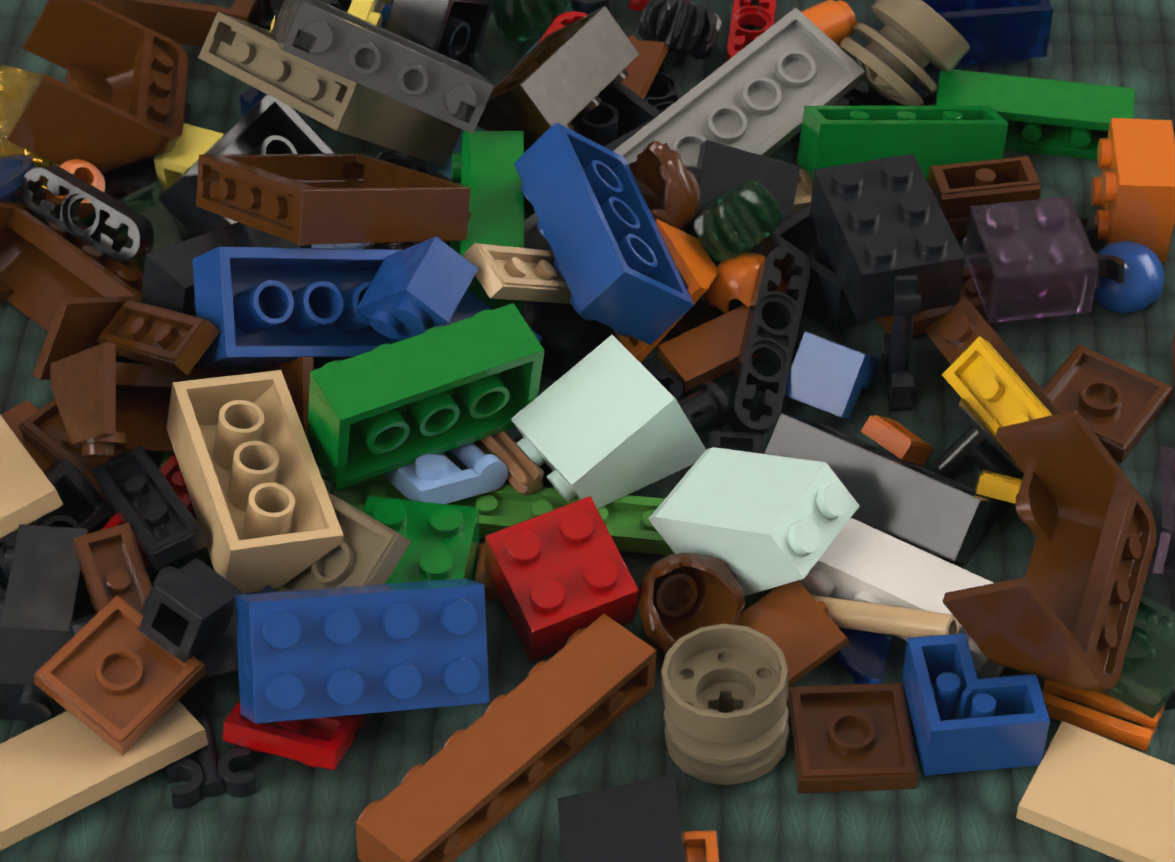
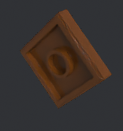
M1079 344L1043 387V390L1062 413L1077 409L1112 458L1122 463L1168 404L1173 387Z
M903 683L788 687V722L798 793L917 789L918 771Z

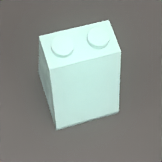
M613 335L608 337L511 418V421L523 436L516 444L532 462H535L539 467L545 463L552 470L546 477L558 493L567 502L575 496L579 500L591 496L597 509L693 465L706 450L675 397Z
M712 447L704 451L648 520L675 554L698 553L725 562L731 571L737 575V581L742 584L744 596L804 579L860 505L827 462Z

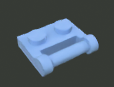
M472 442L449 450L469 469H459L441 453L438 455L427 454L420 456L416 459L415 463L382 475L411 501L447 504L500 488L505 483L509 472L508 467L497 456L485 454Z

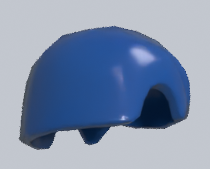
M1129 240L1109 243L1097 252L1099 255H1111L1124 260V283L1118 284L1111 278H1100L1099 288H1091L1086 285L1087 293L1091 294L1103 308L1124 314L1139 312L1149 307L1151 303L1159 301L1165 276L1162 263L1155 252L1146 245Z

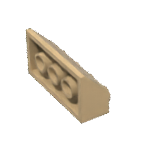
M281 370L172 382L167 432L198 523L207 539L208 546L206 547L215 572L241 589L242 594L262 591L267 585L278 589L342 543L343 532Z

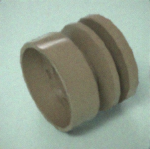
M876 0L871 8L884 25L883 28L877 31L867 24L858 22L854 29L868 44L867 47L864 48L848 37L844 38L839 47L865 70L863 80L883 97L903 106H922L924 104L923 99L910 85L914 83L924 91L932 94L937 87L924 70L926 66L931 64L939 70L950 73L970 50V46L954 27L922 0Z
M719 624L700 627L679 638L666 653L661 670L662 695L665 705V740L670 758L684 773L702 782L720 785L751 782L772 771L785 755L789 739V711L787 707L788 667L783 651L769 636L747 626Z

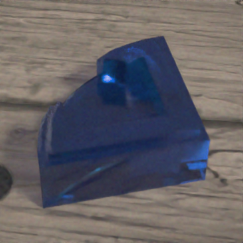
M838 627L848 638L849 644L833 655L836 662H839L854 677V683L856 684L883 683L891 637Z

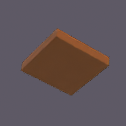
M117 595L33 676L35 685L123 756L205 675V664L195 656L186 663H183L140 632L138 628L143 615Z

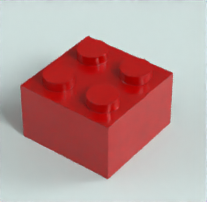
M591 496L486 535L484 568L530 662L561 650L575 631L583 627L587 628L603 614H606L621 626L635 620L639 590Z

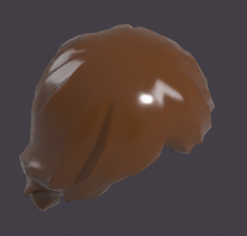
M652 141L643 149V152L636 156V162L629 163V167L654 220L658 219L683 231L692 221L700 205V187L693 173L683 165L681 156L677 151L671 150L667 143L661 144L658 141Z
M698 553L670 554L654 563L651 569L645 572L639 584L637 600L640 619L646 636L650 637L654 645L659 650L665 652V654L679 638L700 627L719 624L736 625L739 621L740 612L746 604L742 584L737 581V575L731 571L730 567L720 559Z

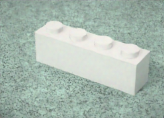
M853 518L849 519L806 577L799 580L811 595L946 614L952 613L942 602L945 593L993 583ZM959 623V634L966 633L976 674L984 678L999 677L1005 667L992 663L980 651L978 645ZM897 636L901 639H904L907 642V637Z

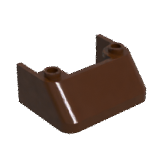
M48 0L23 43L22 49L66 69L65 78L67 84L44 73L11 129L7 141L58 165L72 159L87 161L97 167L102 174L172 151L183 133L188 56L184 49L172 39L92 0Z
M24 202L0 203V300H7L48 331L33 376L39 380H50L51 363L99 345L97 342L98 337L125 301L130 299L141 302L144 274L126 261L112 259L28 209ZM116 355V361H117L121 356Z
M104 342L51 363L50 387L70 445L82 448V457L93 459L116 457V450L130 451L138 446H142L146 452L175 453L167 432L172 382L281 370L307 437L310 371H313V357L303 356L257 372L193 368L188 375L148 364L116 362V343Z
M1077 409L1000 427L997 430L996 438L1024 473L1015 501L1018 516L1037 537L1028 568L1023 578L947 592L942 602L978 645L980 651L992 663L1030 675L1037 674V677L1085 691L1112 688L1118 683L1155 547L1156 526L1152 512Z

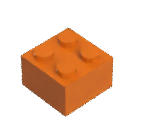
M1111 118L1108 137L1100 138L1098 142L1097 165L1098 169H1102L1100 177H1092L1090 189L1091 206L1099 207V210L1096 211L1094 225H1098L1097 238L1103 240L1104 247L1109 243L1128 240L1146 245L1157 254L1161 263H1166L1175 223V138L1172 120Z

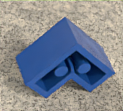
M436 236L385 257L356 308L370 319V325L375 331L385 337L397 339L398 341L417 336L433 327H443L473 317L483 310H493L467 290L478 268Z
M966 633L907 639L901 683L904 686L906 704L924 776L1040 765L1050 719L1037 674L978 679Z

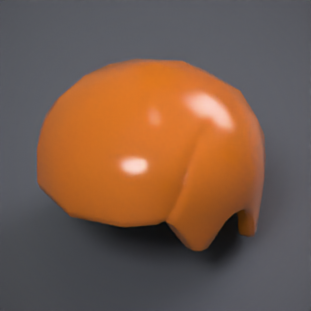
M745 252L732 255L721 261L717 266L719 273L703 294L706 304L709 307L718 308L725 314L729 312L730 301L737 299L749 309L758 269L767 256ZM782 274L779 286L775 290L776 292H782L783 287L786 285Z

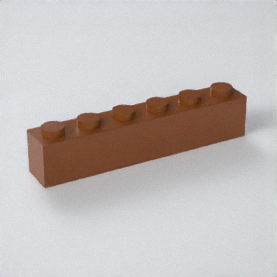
M606 614L601 615L587 628L583 627L575 631L559 652L548 661L544 660L537 663L522 683L507 695L502 694L496 697L488 706L485 714L467 729H459L453 733L442 750L425 764L414 766L405 775L398 787L382 800L371 802L362 811L355 822L358 859L362 862H454L655 687L656 649Z

